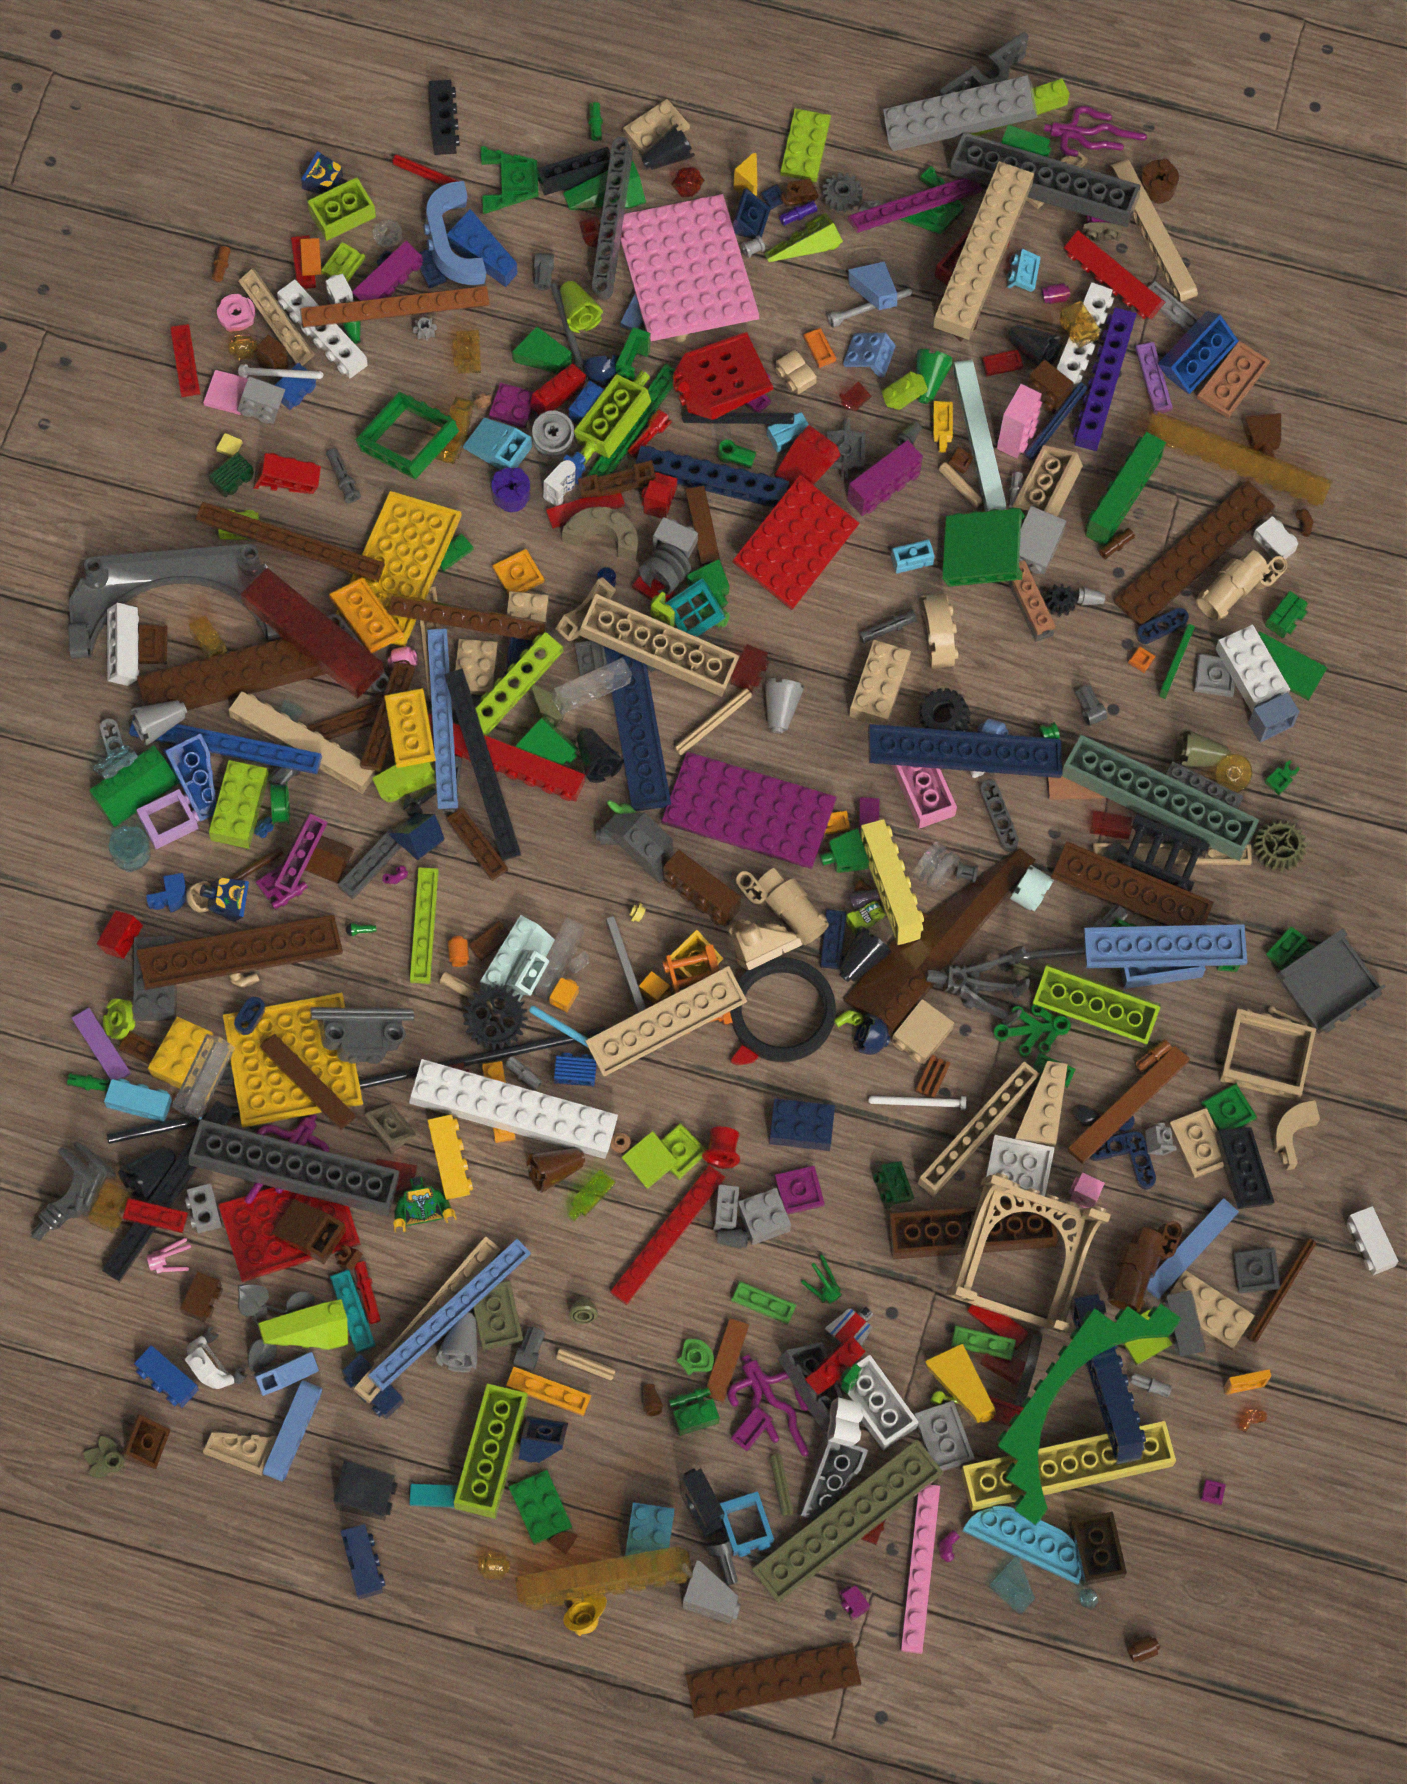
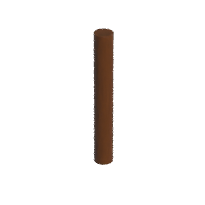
M280 847L229 879H244L283 855L282 849Z

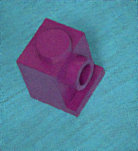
M856 1585L852 1588L847 1586L839 1592L842 1600L840 1603L847 1613L851 1612V1621L869 1610V1603Z

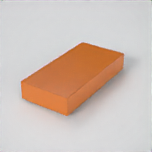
M319 238L300 239L303 276L321 275Z
M821 328L803 334V338L819 368L836 362V357Z

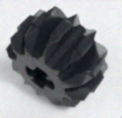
M1062 583L1060 588H1058L1054 584L1052 589L1047 590L1044 601L1046 602L1047 609H1051V615L1057 612L1059 617L1062 613L1067 616L1070 611L1073 612L1075 610L1078 600L1075 598L1076 592L1070 591V586L1064 588Z

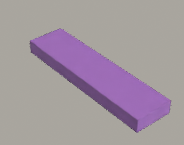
M1154 342L1136 345L1135 350L1153 414L1172 411L1173 407L1162 369L1158 365L1160 361Z
M90 1008L72 1017L76 1027L110 1080L124 1079L131 1075Z

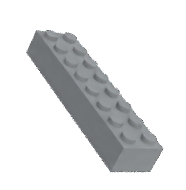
M1028 75L883 109L888 144L893 151L962 136L963 132L970 134L1038 118L1033 87Z

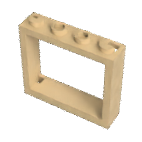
M1237 1009L1220 1082L1232 1085L1237 1084L1239 1087L1299 1101L1302 1096L1316 1028L1306 1026V1023H1292L1291 1020L1286 1018H1273L1272 1015L1266 1013H1253L1250 1009H1247V1011ZM1240 1022L1306 1039L1296 1086L1230 1070Z

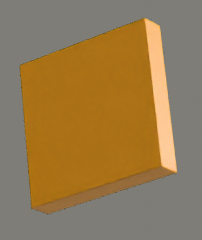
M527 549L492 565V569L508 595L510 591L524 593L545 582L544 577Z
M1270 1369L1230 1377L1223 1387L1225 1394L1228 1395L1265 1387L1271 1378Z

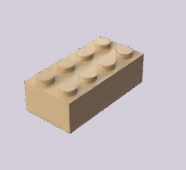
M877 640L873 641L850 708L849 717L870 724L888 725L910 660L911 651Z

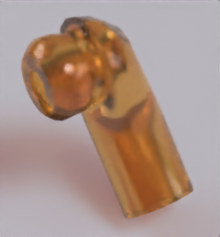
M1259 1409L1247 1411L1237 1428L1246 1433L1251 1424L1265 1422L1268 1417L1267 1413Z

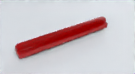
M396 154L393 158V165L442 186L452 182H459L457 179Z

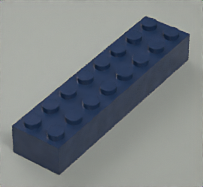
M1098 1294L1074 1299L1072 1319L1076 1328L1080 1329L1084 1324L1082 1319L1088 1311L1092 1312L1096 1309L1105 1315L1106 1306L1104 1301H1100ZM1116 1345L1094 1356L1086 1365L1116 1464H1122L1141 1459L1142 1451L1145 1450L1143 1442H1146L1144 1430H1140L1138 1425L1140 1423L1139 1413L1134 1411V1397L1132 1392H1128V1377L1122 1373L1123 1362L1121 1356H1117Z

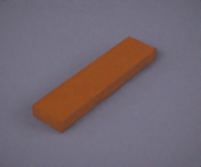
M729 1319L707 1384L711 1395L706 1396V1398L724 1403L749 1324Z

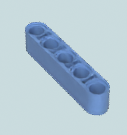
M302 1380L266 1462L263 1475L281 1482L285 1480L321 1396L322 1387Z

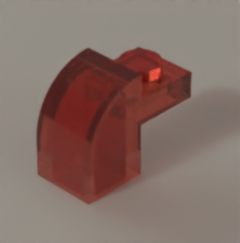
M596 216L580 221L583 240L588 246L597 247L601 225L599 219ZM613 233L609 234L607 238H610Z

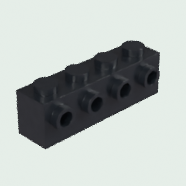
M601 148L537 168L538 182L544 196L578 186L608 171L611 155L609 148Z

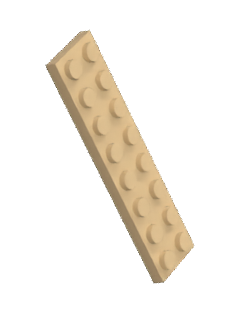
M728 966L593 1036L585 1042L602 1075L605 1077L743 1005L747 1000Z

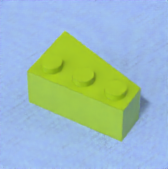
M435 761L400 768L394 765L372 779L381 798L386 802H394L400 797L436 783Z

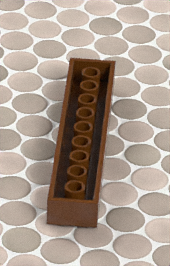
M325 627L137 676L145 706L178 700L180 703H184L187 710L237 698L241 692L252 694L336 672L339 669L330 634Z

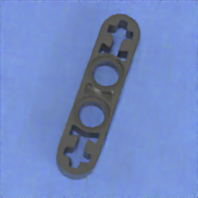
M985 780L981 784L980 795L1001 848L1004 851L1012 852L1017 848L1019 842L1017 833L997 783L993 780ZM986 786H989V788H993V798L991 799L989 791H985ZM992 803H999L1001 809L993 811L990 805ZM1005 820L1008 823V827L1001 829L998 827L997 822ZM1006 833H1008L1009 840L1013 841L1011 846L1009 843H1005L1007 839Z

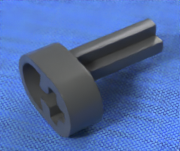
M722 1539L706 1544L709 1556L719 1557L726 1585L737 1583L738 1579L730 1554L733 1551L730 1540Z

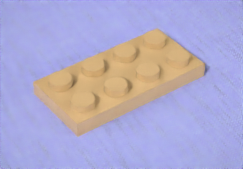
M1185 1270L1169 1295L1192 1290L1201 1330L1230 1350H1233L1255 1315Z

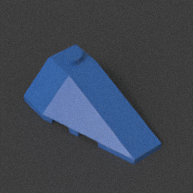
M199 733L163 749V752L201 822L214 815L217 802L210 751L202 734Z

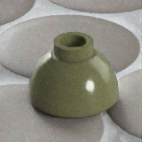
M581 1296L572 1304L569 1310V1317L576 1323L588 1324L596 1320L598 1312L596 1306L588 1297Z

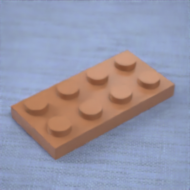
M1239 341L1198 394L1197 399L1229 419L1271 361Z

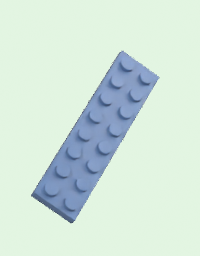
M1244 924L1084 928L1086 968L1247 964Z

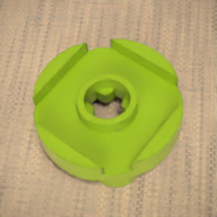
M114 998L106 1006L109 1010L107 1015L103 1016V1027L105 1033L111 1036V1038L123 1039L127 1036L129 1030L132 1031L135 1027L132 1002L130 1000Z

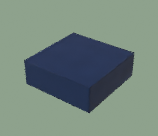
M777 184L761 193L762 199L771 210L783 204L781 200L783 192Z

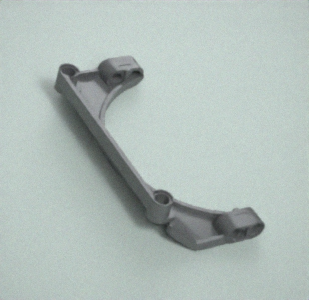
M252 544L89 557L84 562L86 578L80 579L69 599L70 624L68 627L71 659L92 657L96 640L107 622V609L116 603L125 604L133 597L145 591L172 584H195L221 591L240 602L253 615L261 627L266 642L286 638L282 584L266 563L260 565L258 549ZM249 554H253V555H254L252 558H247V557H246V556L249 555ZM92 567H98V569L94 571L90 570V568Z

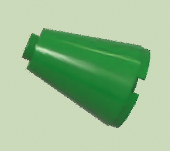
M930 349L917 350L915 374H921L924 377L928 388L926 393L917 398L918 402L928 404V402L934 400L953 365V358L939 351L929 353Z

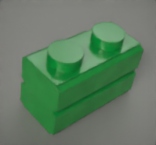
M1288 591L1268 617L1265 626L1281 638H1285L1287 634L1291 635L1297 627L1295 623L1298 619L1302 621L1308 613L1306 610L1308 603L1293 592Z

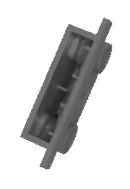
M310 1007L311 1020H318L322 1045L328 1050L337 1049L338 1058L351 1064L359 1062L376 1064L382 1061L388 1050L394 1051L398 1049L405 1039L406 1031L402 1026V1021H414V1010L410 1008Z

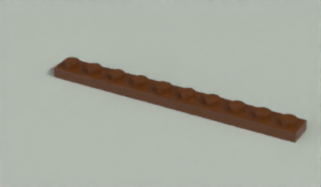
M203 501L196 516L197 522L378 583L385 567L384 562Z

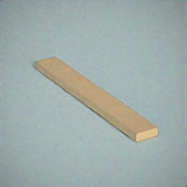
M1093 843V852L1102 856L1113 843ZM1131 843L1120 844L1128 850ZM1139 843L1134 858L1145 862L1152 844ZM1171 844L1160 845L1153 864H1166L1172 849ZM1248 844L1240 861L1209 847L1205 858L1198 857L1196 864L1251 865V844ZM1184 849L1180 850L1174 864H1187L1191 856L1190 852Z

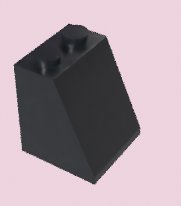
M344 1460L334 1497L335 1508L339 1511L385 1521L386 1516L391 1514L393 1503H390L391 1496L396 1494L398 1483L395 1482L393 1475Z

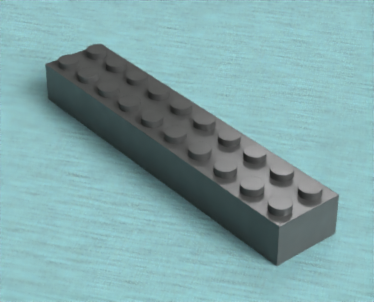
M963 132L951 161V175L988 186L999 161L1034 173V178L1027 196L1028 198L1124 227H1128L1140 196L1141 185L965 132Z
M201 1119L189 1154L190 1166L387 1217L395 1195L400 1172L395 1169Z

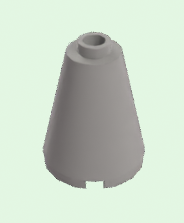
M768 678L765 681L768 728L772 729L771 732L783 734V731L788 730L803 693L804 685L787 679L776 682V678Z
M178 700L130 709V716L133 714L135 716V720L132 721L141 741L145 740V746L151 744L185 719V714L187 713L184 703H180Z
M469 1312L448 1331L437 1353V1363L440 1366L443 1363L448 1365V1370L471 1372V1368L475 1370L477 1367L476 1318Z

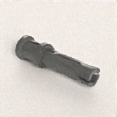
M337 448L329 449L326 456L338 478V487L345 495V502L353 503L359 500L361 494L356 490L354 479L347 473Z

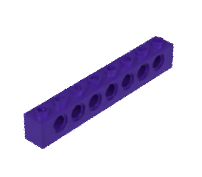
M1116 307L1113 314L1109 313L1106 324L1110 326L1108 330H1104L1102 341H1105L1104 346H1099L1097 357H1100V360L1094 363L1092 373H1095L1094 379L1090 378L1087 388L1090 389V394H1085L1083 405L1086 406L1085 411H1080L1078 421L1081 424L1080 427L1075 428L1073 438H1076L1075 446L1093 451L1098 449L1137 313ZM1086 426H1092L1094 429H1088Z

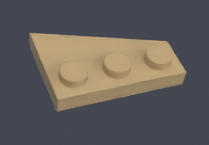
M212 1432L203 1453L262 1476L278 1436H238L237 1434Z

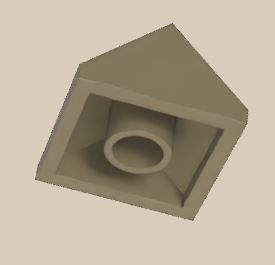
M392 1104L365 1114L366 1124L391 1154L416 1135Z

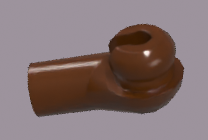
M1297 510L1296 518L1303 522L1301 535L1310 537L1314 521L1308 510Z

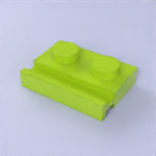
M342 242L322 268V274L329 278L334 275L343 274L348 283L365 260V255L360 254L356 249Z

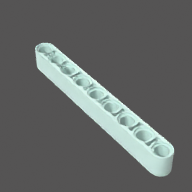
M973 360L953 362V373L971 452L974 457L973 460L985 512H989L992 509L1006 510L1005 497Z

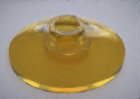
M1230 754L1224 757L1216 768V781L1218 784L1236 793L1241 792L1249 785L1252 778L1250 762L1239 754ZM1232 769L1233 774L1229 776V772Z

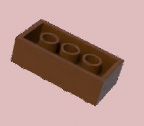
M679 849L665 864L663 870L664 884L669 889H675L679 892L680 897L685 901H691L699 912L708 914L716 925L721 924L723 927H726L740 911L741 896Z

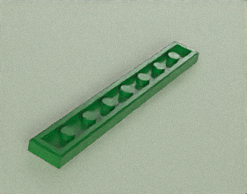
M667 364L662 367L648 387L652 402L611 457L607 458L601 455L587 476L597 474L598 477L614 473L628 453V449L648 424V420L658 410L673 388L672 382L674 380L672 376L676 369Z

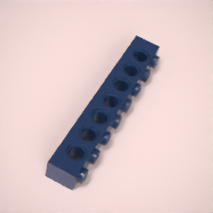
M641 446L636 460V464L650 460L661 462L658 465L653 464L655 473L677 478V485L690 488L704 486L706 492L773 508L789 489V481L781 477L773 478L764 473L756 474L743 468L735 469L726 464L719 465L705 459H694L689 455L681 456L674 454L672 451L656 450L651 446ZM672 466H679L680 468H678V469H673V468H671V467H672ZM696 470L698 473L693 474L690 471ZM713 474V475H716L717 477H715V478H710L709 475ZM733 479L735 482H728L727 480ZM751 483L754 486L748 487L746 484ZM771 488L772 491H765L764 489Z

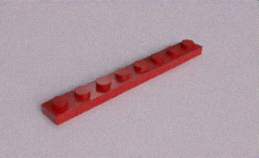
M710 1165L707 1167L613 1287L610 1294L625 1305H628L717 1191L718 1186L724 1182L726 1178L724 1175Z

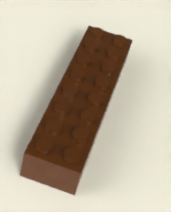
M1011 1204L1001 1205L1002 1208H1004L1005 1210H1009L1011 1208ZM1016 1204V1206L1022 1207L1023 1204ZM994 1206L996 1211L993 1213V1216H999L1000 1212ZM1037 1206V1207H1036V1210H1037L1038 1212H1040V1211H1041V1207H1040V1206ZM977 1207L890 1213L888 1221L892 1260L962 1255ZM1032 1212L1012 1213L994 1225L988 1234L982 1253L1054 1248L1058 1242L1057 1229L1051 1221L1039 1214Z

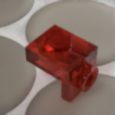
M859 381L845 394L841 393L839 395L842 399L841 404L847 410L852 409L855 412L872 397Z

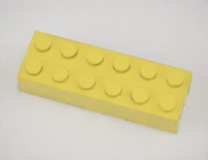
M883 819L861 825V839L869 860V869L896 943L901 945L920 939L924 918L922 911L917 910L916 905L918 902L915 893L910 891V879L904 875L905 866L903 860H899L897 856L899 851L896 842H892V830L890 826H886Z

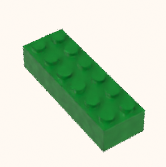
M1147 431L1143 437L1140 436L1137 439L1134 451H1130L1125 459L1124 467L1120 466L1116 473L1115 481L1111 480L1106 489V495L1100 497L1096 511H1091L1087 519L1089 521L1085 527L1087 529L1086 537L1102 546L1110 542V539L1162 460L1167 442Z

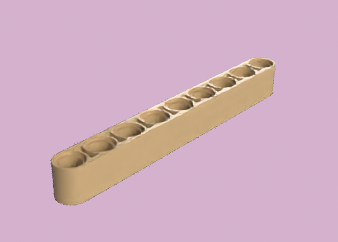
M1125 159L1111 164L1109 171L1112 177L1141 185L1139 200L1132 217L1175 298L1179 302H1183L1198 295L1196 285L1130 161Z

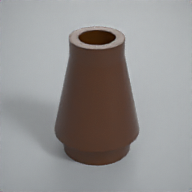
M644 1385L642 1387L643 1411L649 1417L660 1415L663 1404L655 1389V1385Z

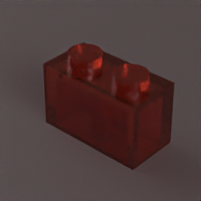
M747 644L731 675L730 684L740 689L747 688L752 693L754 688H758L761 683L762 677L760 675L762 671L766 672L770 664L768 653Z

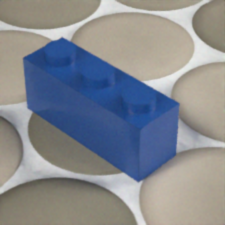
M152 1345L134 1363L137 1369L135 1372L143 1380L148 1378L152 1382V1388L158 1393L164 1392L167 1395L166 1400L174 1407L178 1405L183 1408L199 1390L198 1386Z

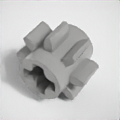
M422 316L419 321L415 320L416 327H413V333H418V340L422 338L428 341L431 336L435 337L434 331L437 330V326L432 324V318L428 319Z

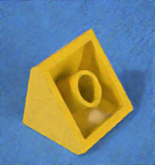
M752 153L734 170L733 189L741 196L743 190L747 188L757 197L756 153Z
M695 930L670 955L671 961L701 954L704 951L703 947L711 944L698 930ZM715 950L719 964L724 958ZM699 962L675 968L674 970L676 974L685 979L705 974L706 971H709L707 963Z

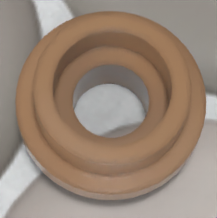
M486 393L476 396V400L473 403L478 409H483L492 404V396Z
M617 1133L612 1136L610 1145L615 1152L624 1153L630 1148L631 1141L628 1135ZM621 1139L624 1141V1144L618 1145L617 1141Z

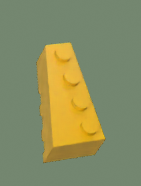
M451 1114L429 1119L427 1124L431 1132L432 1145L435 1150L436 1162L440 1171V1179L446 1200L470 1195V1190H473L471 1178H466L465 1171L468 1170L466 1158L462 1159L460 1152L464 1150L462 1139H457L456 1131L459 1130L457 1118L453 1119Z

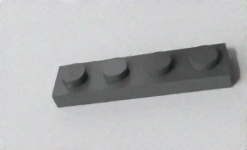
M391 828L338 884V888L351 899H354L402 848L400 844L389 836L390 832L393 831Z

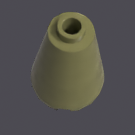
M1183 729L1180 732L1182 739L1177 741L1174 760L1179 765L1185 768L1225 766L1226 763L1230 762L1231 751H1229L1227 746L1191 730Z

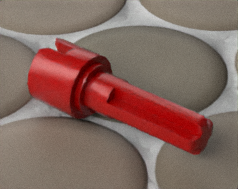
M659 409L648 420L649 426L628 449V453L632 457H636L641 446L645 447L657 433L662 434L672 423L671 420H667L668 415Z

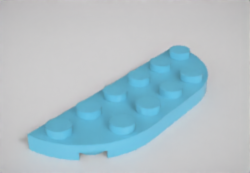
M993 1506L992 1508L979 1511L972 1516L962 1531L1070 1582L1079 1584L1081 1569L1074 1541L1065 1532L1040 1520L1037 1526H1035L1015 1512V1508Z

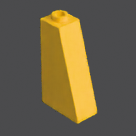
M963 1344L925 1361L929 1372L977 1423L981 1421L987 1422L996 1415L995 1408Z

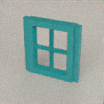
M704 579L699 580L665 603L673 608L675 612L674 622L678 629L695 637L700 636L726 618ZM703 591L707 601L695 608L691 599ZM688 601L692 611L681 618L676 609ZM710 604L715 613L702 620L698 611ZM695 614L700 623L687 630L683 621Z

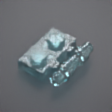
M123 745L121 748L117 747L114 749L113 753L106 758L102 757L99 759V763L94 765L93 769L106 780L107 778L114 777L123 767L130 766L138 756L129 746Z

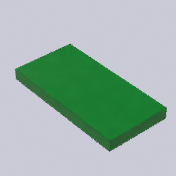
M1259 631L1258 634L1288 684L1290 691L1309 701L1328 667Z

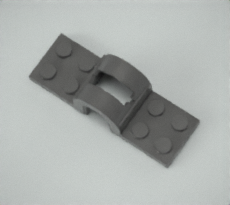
M1026 32L1020 33L988 56L992 61V68L986 72L988 78L973 66L941 88L939 96L1008 80L1011 65L1015 62H1020L1026 55L1029 35Z

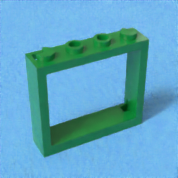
M398 392L355 440L361 452L416 480L455 437L459 429L456 421L450 415L446 416L437 408L433 409L425 402L415 400L411 395L407 396ZM405 409L441 427L412 461L376 443Z

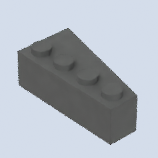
M823 1342L786 1350L777 1359L824 1432L828 1431L832 1401L838 1397H843L837 1381L818 1395L805 1380L828 1356Z

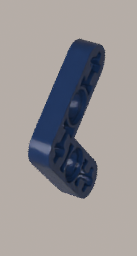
M1130 1132L1110 1137L1104 1143L1106 1144V1149L1101 1150L1099 1155L1094 1153L1090 1157L1093 1161H1099L1129 1154L1138 1186L1141 1189L1148 1190L1156 1182V1175L1147 1151L1146 1141L1140 1132ZM1133 1137H1135L1136 1140H1140V1142L1138 1143V1149L1141 1151L1135 1152V1144L1130 1143ZM1111 1142H1119L1121 1149L1113 1151L1110 1147ZM1137 1156L1145 1157L1146 1164L1138 1165L1135 1158ZM1147 1169L1145 1172L1147 1178H1151L1149 1184L1146 1181H1142L1144 1177L1143 1170Z

